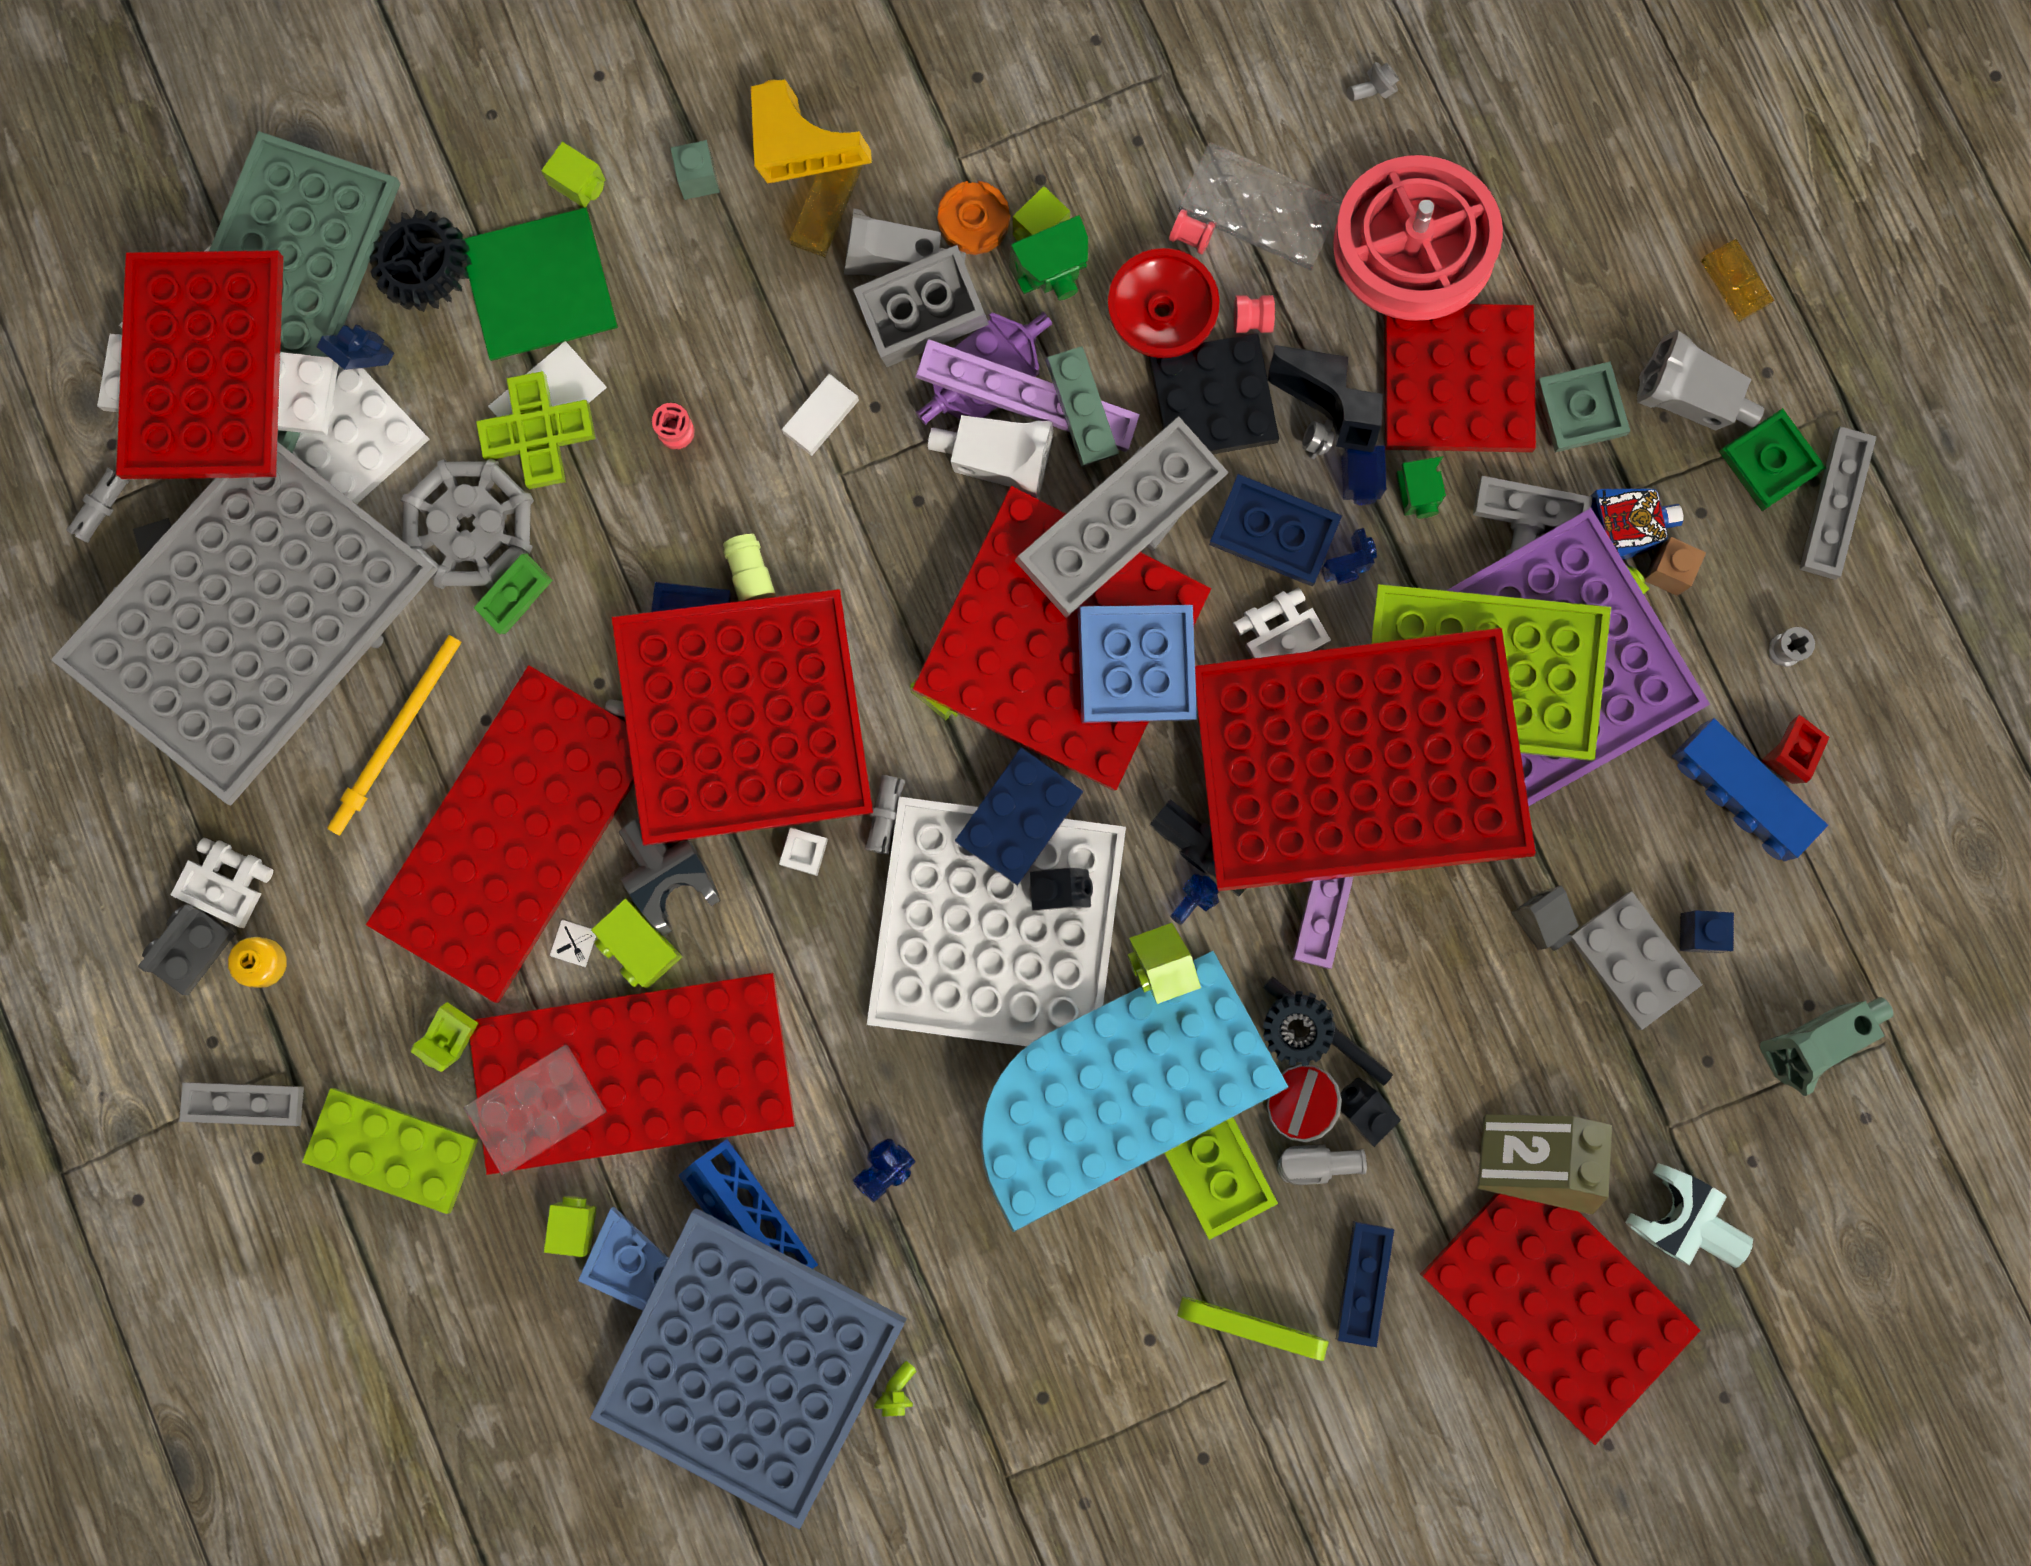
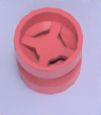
M1236 295L1234 301L1235 333H1247L1250 329H1258L1260 333H1273L1275 321L1274 296L1262 295L1259 299H1250L1247 295Z
M666 403L655 410L652 416V426L659 440L666 447L681 449L691 443L695 429L687 411L681 405Z

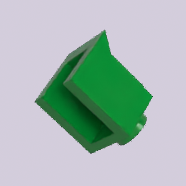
M1444 456L1402 463V470L1396 472L1404 516L1416 514V518L1421 519L1439 514L1438 507L1446 497L1441 471H1437L1436 468Z

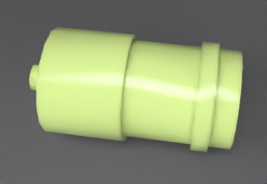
M755 534L739 535L724 542L723 553L725 558L728 559L738 600L747 601L775 597V590L768 569L764 565L760 552L761 546L759 541L756 540Z

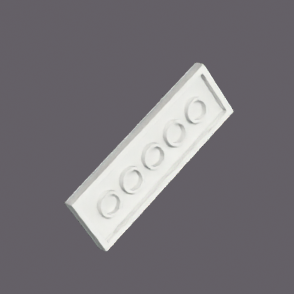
M120 334L109 335L97 407L103 411L119 412L122 335ZM280 352L278 430L327 435L338 364L331 358Z

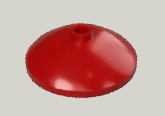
M1151 249L1130 258L1115 274L1108 294V313L1115 332L1130 348L1150 357L1172 358L1194 350L1210 335L1219 313V292L1212 274L1198 259L1176 249ZM1165 308L1168 311V315L1164 317L1158 316L1155 310Z

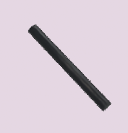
M1273 976L1263 987L1279 1000L1283 997V994L1290 992L1291 995H1294L1292 991ZM1335 1027L1331 1044L1381 1085H1386L1393 1074Z

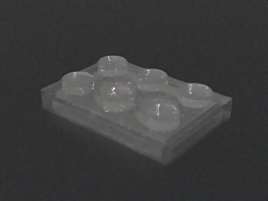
M568 1045L562 1046L463 1107L501 1175H506L607 1112Z

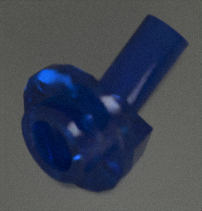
M1192 875L1183 887L1184 892L1187 894L1170 917L1177 924L1182 925L1197 906L1201 907L1204 911L1215 907L1219 903L1217 895L1219 891L1216 883L1208 876Z

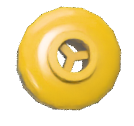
M248 937L239 941L231 949L228 957V969L232 978L239 984L247 987H269L278 982L284 975L287 967V957L283 948L276 941L262 937Z

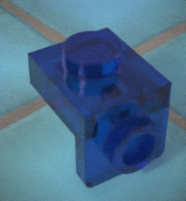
M1364 528L1357 529L1351 537L1355 553L1329 559L1321 568L1325 583L1336 580L1337 584L1341 585L1359 579L1358 574L1369 571L1375 563L1374 559L1377 558V550L1373 538L1366 536Z

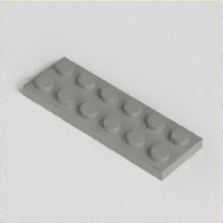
M1177 417L1015 559V562L1058 610L1067 617L1229 472L1183 420Z

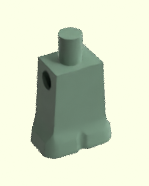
M1878 997L1869 1003L1861 1001L1839 1005L1787 1034L1762 1041L1760 1049L1774 1076L1782 1083L1798 1090L1803 1096H1807L1814 1091L1818 1079L1826 1070L1885 1036L1879 1024L1893 1017V1009L1889 1002L1882 997Z

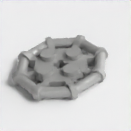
M490 458L488 461L447 462L445 459L437 461V467L408 494H403L400 500L403 502L402 541L437 569L436 573L431 577L435 587L444 589L446 586H487L490 589L521 554H530L533 546L530 545L531 504L534 500L531 493H525L499 467V462ZM481 476L478 486H470L468 484L458 486L455 477ZM444 481L448 490L432 505L424 501ZM494 483L510 498L501 505L489 494ZM420 511L428 514L426 518L428 534L418 537ZM515 513V537L506 535L505 530L507 515ZM475 516L472 522L475 529L472 532L465 529L460 533L458 529L461 525L460 520L463 517ZM503 544L508 546L509 548L490 566L487 559ZM435 545L446 558L439 566L424 551L425 549ZM472 561L477 563L479 571H455L457 563Z

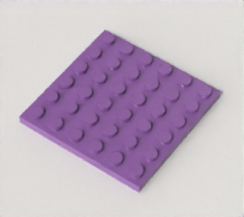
M1592 508L1446 590L1611 607L1595 760L1588 761L1521 753L1529 806L1710 705Z

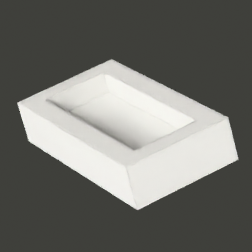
M828 374L783 427V434L812 456L859 401L858 396L832 375Z

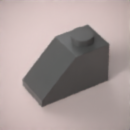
M1561 885L1541 891L1511 912L1537 950L1550 947L1552 951L1561 948L1572 940L1569 933L1579 927L1566 891Z

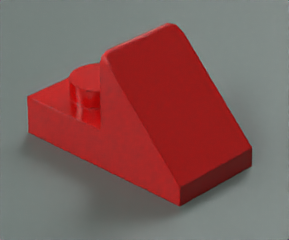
M1799 714L1789 723L1781 742L1763 758L1762 762L1791 784L1807 783L1812 779L1830 737Z

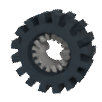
M1296 991L1294 995H1291L1290 992L1283 994L1280 1000L1276 999L1273 1002L1265 1018L1263 1037L1264 1041L1269 1043L1267 1048L1271 1053L1275 1051L1277 1053L1276 1058L1281 1062L1284 1058L1289 1060L1288 1065L1295 1066L1296 1062H1302V1066L1309 1065L1311 1060L1317 1062L1321 1059L1323 1053L1326 1054L1333 1041L1335 1022H1333L1334 1015L1332 1010L1326 1008L1327 1003L1323 999L1321 1001L1315 999L1316 995L1310 993L1309 996L1303 995V991ZM1294 1019H1303L1304 1026L1310 1027V1032L1304 1037L1295 1036V1030L1289 1029V1023Z

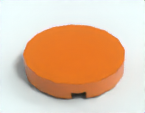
M966 181L958 183L945 193L939 203L937 221L941 236L950 247L957 245L959 251L966 252V254L977 255L991 251L1001 244L1008 233L1010 213L1007 200L999 189L987 182L968 183Z

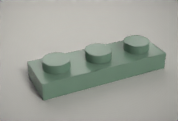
M1083 346L1047 357L1045 362L1081 467L1118 455L1119 452Z

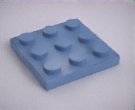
M1193 605L1080 606L1077 608L1081 723L1183 721L1197 719Z

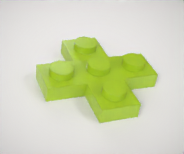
M543 371L506 378L513 414L476 421L482 457L488 461L490 458L498 459L520 454L525 485L529 489L566 482L559 446L596 439L588 401L581 400L552 406L547 375Z

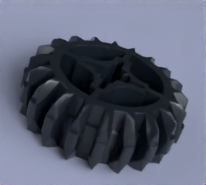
M416 209L413 218L407 213L401 212V222L399 223L388 219L391 228L387 232L379 230L382 240L381 242H374L376 254L369 256V262L374 267L370 272L371 276L377 281V288L383 294H387V298L392 303H400L403 308L408 310L415 306L419 311L424 312L428 303L433 308L439 309V299L444 298L447 302H452V297L449 293L453 289L462 292V286L458 281L459 279H469V273L464 267L472 265L470 257L466 254L470 251L469 245L463 240L462 232L457 227H453L449 219L445 217L440 218L437 213L432 211L426 216L422 211ZM436 238L443 242L438 244H434L433 242L424 244L420 241V239ZM403 277L407 279L418 278L421 283L405 284L399 282L398 279Z

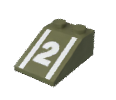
M1486 1114L1483 1117L1477 1188L1593 1215L1609 1197L1612 1125L1574 1116Z

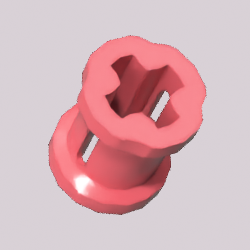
M1182 209L1174 223L1169 241L1175 242L1179 240L1197 248V253L1203 255L1216 224L1213 222L1205 224L1187 216V211Z

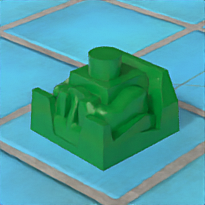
M1080 215L1011 244L1009 269L1023 295L1041 287L1044 293L1054 290L1058 300L1061 301L1072 297L1078 292L1074 281L1078 279L1079 271L1087 267L1086 263L1088 262V235Z

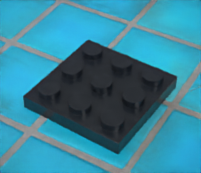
M1259 333L1203 342L1194 350L1177 357L1156 358L1149 356L1163 430L1177 417H1180L1212 454L1278 443L1279 434Z

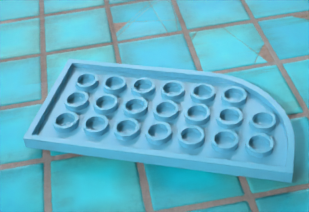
M1214 951L1193 960L1201 985L1200 989L1157 1004L1151 991L1144 993L1142 988L1139 987L1032 1042L1008 1064L1000 1075L990 1094L983 1116L981 1153L987 1181L1012 1232L1021 1229L1288 1088L1286 1081Z

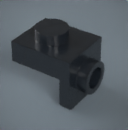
M1062 868L1030 872L1033 911L1091 907L1093 883L1089 877L1088 869Z
M1356 1078L1340 1093L1342 1099L1340 1113L1352 1123L1364 1139L1373 1147L1401 1121L1378 1091L1361 1078Z

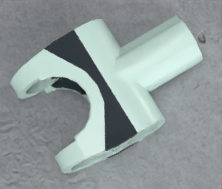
M1658 1163L1653 1173L1663 1180L1662 1183L1669 1188L1672 1194L1673 1204L1671 1211L1665 1218L1659 1221H1648L1630 1213L1625 1223L1648 1243L1684 1264H1691L1700 1247L1732 1267L1738 1268L1749 1256L1753 1247V1238L1717 1217L1727 1198L1726 1195L1698 1178Z

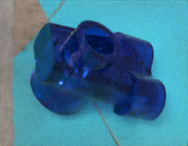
M885 1139L875 1145L868 1153L867 1159L872 1166L867 1170L864 1169L852 1181L859 1191L874 1203L887 1192L886 1189L891 1185L898 1186L904 1183L911 1175L909 1168L916 1161L901 1145L897 1146L892 1139Z

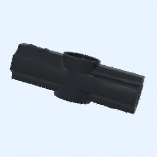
M1170 799L1149 826L1180 850V855L1191 865L1203 873L1208 872L1216 879L1211 826L1206 823L1201 824ZM1246 888L1230 891L1239 897Z

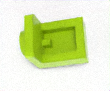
M446 1002L439 1007L425 1036L414 1043L411 1053L419 1057L425 1065L442 1072L461 1057L478 1022Z

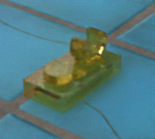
M1737 239L1707 254L1701 260L1702 265L1739 322L1766 308L1775 301Z

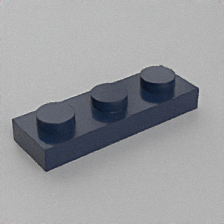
M1353 1221L1335 1338L1338 1341L1377 1348L1394 1236L1393 1228Z

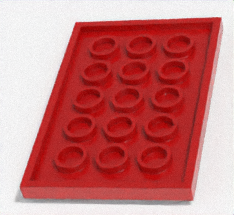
M278 250L126 253L116 475L121 479L276 477L284 258Z
M1496 1193L1420 1273L1471 1326L1594 1445L1603 1438L1701 1331L1579 1211Z

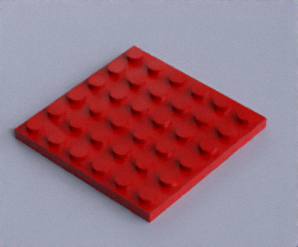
M1011 486L911 691L1112 791H1116L1149 721L1081 723L1077 608L1069 616L1065 617L1015 562V559L1064 517L1066 513ZM1139 552L1080 606L1193 605L1194 627L1212 588Z
M840 589L611 617L643 846L873 813Z

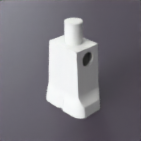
M961 415L958 432L931 428L928 450L952 454L951 464L955 473L1008 487L1013 486L1039 499L1053 438V423L1050 421L1016 423Z

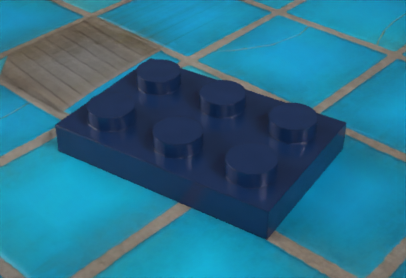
M1238 474L1209 545L1313 587L1342 515Z
M1020 748L955 839V843L1018 886L1084 791L1023 748Z

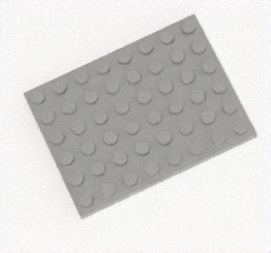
M277 442L276 477L215 478L51 660L218 798L231 806L436 573L437 569Z

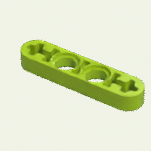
M1182 1296L1177 1313L1178 1317L1187 1321L1320 1361H1324L1329 1344L1328 1340L1319 1336L1186 1296Z

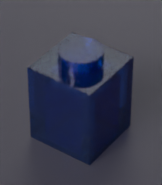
M1375 446L1373 453L1346 448L1341 456L1343 500H1353L1354 504L1357 505L1375 503L1376 499H1381L1387 490L1385 446Z

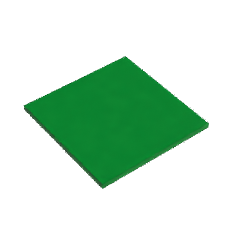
M587 207L463 239L470 249L466 254L470 257L472 265L467 266L466 269L469 273L468 276L490 361L618 328Z

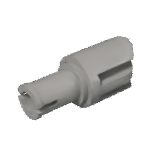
M1324 1144L1292 1146L1286 1149L1279 1158L1277 1171L1281 1179L1286 1183L1294 1185L1326 1184L1332 1178V1175L1366 1174V1154L1364 1149L1330 1152L1329 1148H1326Z

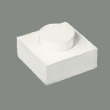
M790 828L779 865L817 876L828 839Z

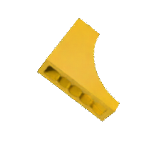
M786 79L768 80L764 84L751 86L754 166L767 184L872 163L871 149L860 131L851 133L831 132L816 127L804 119L800 113L798 98Z

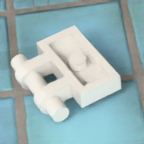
M1299 587L1287 594L1283 591L1273 597L1274 601L1259 609L1255 607L1244 612V617L1233 622L1234 629L1239 636L1250 630L1256 634L1257 638L1248 642L1245 646L1252 659L1316 651L1331 641L1313 608L1300 615L1297 612L1295 606L1305 601V596ZM1279 614L1283 615L1287 622L1270 631L1265 622Z
M204 837L197 846V851L207 855L203 865L187 861L171 896L230 924L245 928L262 894L248 886L254 878L267 883L273 875V869L263 865L262 860L253 855L246 857L231 850V845L221 840L214 842ZM226 864L238 870L233 880L218 873L221 865Z

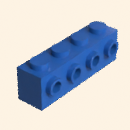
M1715 718L1701 724L1672 755L1679 762L1677 764L1678 769L1692 780L1697 779L1707 789L1705 793L1709 799L1715 804L1722 807L1725 806L1735 815L1733 818L1735 823L1748 833L1753 832L1763 842V849L1777 860L1788 861L1798 858L1828 826L1823 819Z

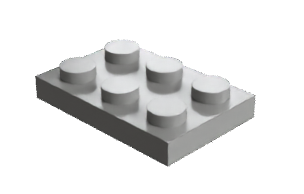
M1633 892L1626 893L1570 935L1572 937L1570 941L1637 1030H1643L1703 985Z

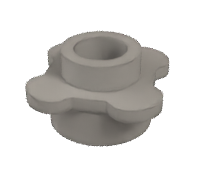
M1327 419L1325 424L1312 421L1307 427L1302 441V448L1309 451V458L1315 459L1318 454L1323 455L1330 450L1334 440V432L1331 431L1333 426L1332 420Z

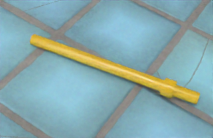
M451 635L447 636L353 787H347L340 798L342 804L327 826L328 830L340 836L355 811H361L368 799L365 795L461 645V641Z

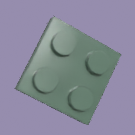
M1611 361L1542 377L1536 381L1535 384L1555 453L1627 436L1631 432Z

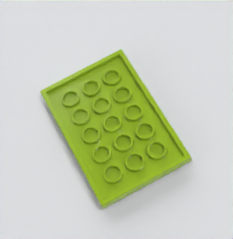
M1378 584L1371 644L1502 628L1520 752L1522 754L1578 760H1595L1611 607Z

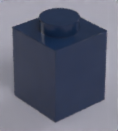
M1694 910L1681 913L1680 951L1702 953L1733 951L1734 912Z

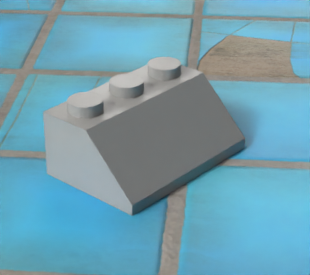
M957 245L853 289L880 358L886 367L923 353L928 339L944 344L989 325Z

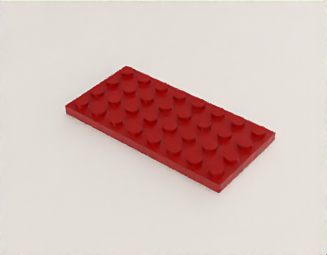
M528 665L367 921L366 926L494 1003H499L634 785L626 722Z
M774 973L473 1019L478 1022V1025L470 1037L486 1175L796 1126Z

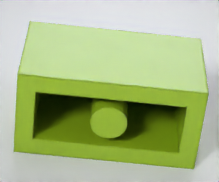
M626 898L591 929L597 936V939L594 941L596 947L608 959L613 955L623 965L619 972L633 987H636L638 984L645 988L651 987L683 957L652 926L635 903Z
M1173 923L1129 938L1133 952L1127 954L1133 973L1135 976L1137 975L1143 992L1151 991L1157 1004L1201 988L1192 956Z

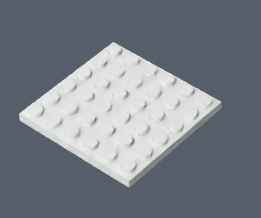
M899 797L867 1025L1028 1046L1042 1036L1102 1007L1126 827L1065 819L1022 881L1016 886L955 843V839L978 807ZM1062 868L1088 869L1089 877L1093 883L1091 907L1044 911L1032 910L1030 872Z

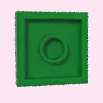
M1783 408L1719 451L1761 511H1764L1826 469V466Z

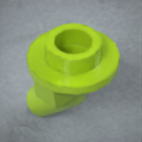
M907 1361L890 1378L886 1384L885 1392H882V1396L874 1403V1409H882V1417L904 1416L905 1408L913 1407V1402L901 1391L917 1372Z

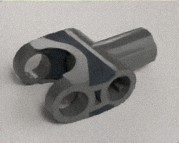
M639 818L628 823L619 831V835L639 865V868L621 878L622 883L637 908L663 937L673 931L667 920L666 900L675 888L692 886L697 892L703 894L711 906L721 901L708 868L690 840L680 841L668 848L666 843L643 846Z

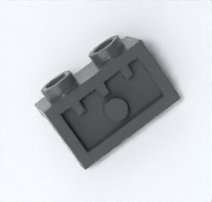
M192 905L180 907L171 914L166 923L167 929L159 939L157 938L148 944L142 953L144 959L138 965V968L142 971L155 974L181 995L187 996L236 934L209 913Z

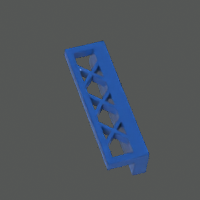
M728 1139L694 1161L678 1175L706 1214L781 1253H784V1251L794 1253L800 1263L812 1269L818 1266ZM722 1153L731 1166L730 1176L720 1174L710 1160ZM738 1188L747 1189L753 1196V1208L743 1206L737 1198ZM761 1219L771 1221L776 1228V1240L766 1238L760 1230Z

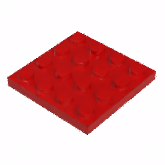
M1467 304L1465 307L1447 316L1417 321L1384 315L1385 450L1533 452L1536 449L1534 305Z

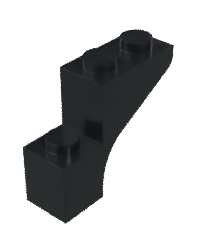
M1275 345L1268 370V381L1321 412L1329 420H1332L1336 433V447L1373 453L1382 425L1383 394L1346 388L1347 356Z

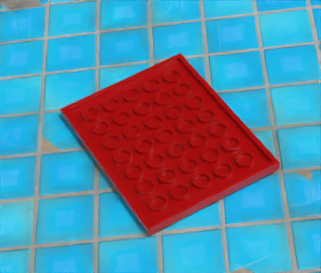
M1502 628L1195 666L1197 706L1218 891L1535 856L1536 851Z

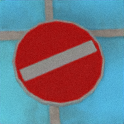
M1300 1064L1288 1068L1282 1073L1288 1088L1268 1098L1267 1108L1270 1121L1280 1134L1290 1140L1310 1142L1319 1139L1333 1128L1340 1115L1342 1099L1338 1084L1329 1073L1314 1065L1302 1066Z

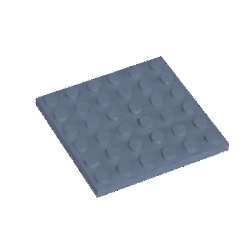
M695 1208L688 1218L590 1419L800 1530L907 1318Z

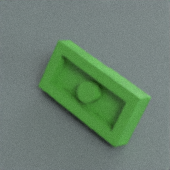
M521 554L476 604L474 609L498 634H506L553 580L528 554Z

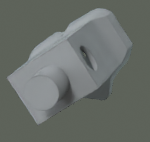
M853 208L844 275H873L882 277L946 250L945 248H939L941 232L867 217L862 210ZM960 251L963 261L965 263L966 252Z
M1675 330L1662 338L1639 376L1640 386L1637 394V403L1650 408L1666 409L1715 431L1735 423V420L1754 427L1758 424L1764 413V407L1744 398L1751 382L1749 377L1698 348L1688 336L1679 330Z

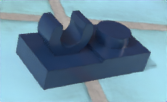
M358 324L354 326L353 330L344 325L337 335L322 336L316 346L344 370L385 366L389 364L394 355V352L383 344L384 340L378 334L364 330Z

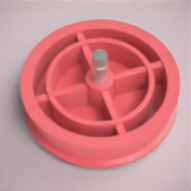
M1411 155L1393 158L1377 164L1366 171L1347 191L1339 210L1334 232L1333 252L1335 263L1342 280L1349 290L1370 308L1384 315L1404 320L1417 321L1440 318L1465 307L1474 300L1487 284L1501 249L1503 239L1502 218L1498 205L1485 184L1462 166L1432 156Z

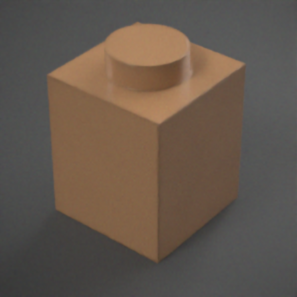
M1671 537L1657 548L1644 579L1646 582L1678 596L1692 586L1706 552Z

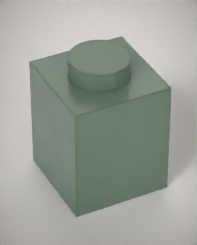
M707 140L670 147L677 182L684 200L720 193L714 161Z

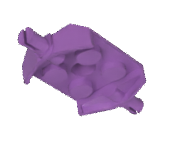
M992 312L989 315V325L977 329L954 347L960 351L1036 377L1039 375V364L1034 343L1036 342V337L1051 326L1052 322L1044 312L1027 325H1022ZM932 384L935 395L929 403L916 411V414L926 425L940 412H943V414L948 412L961 419V415L984 418L996 409L997 406Z

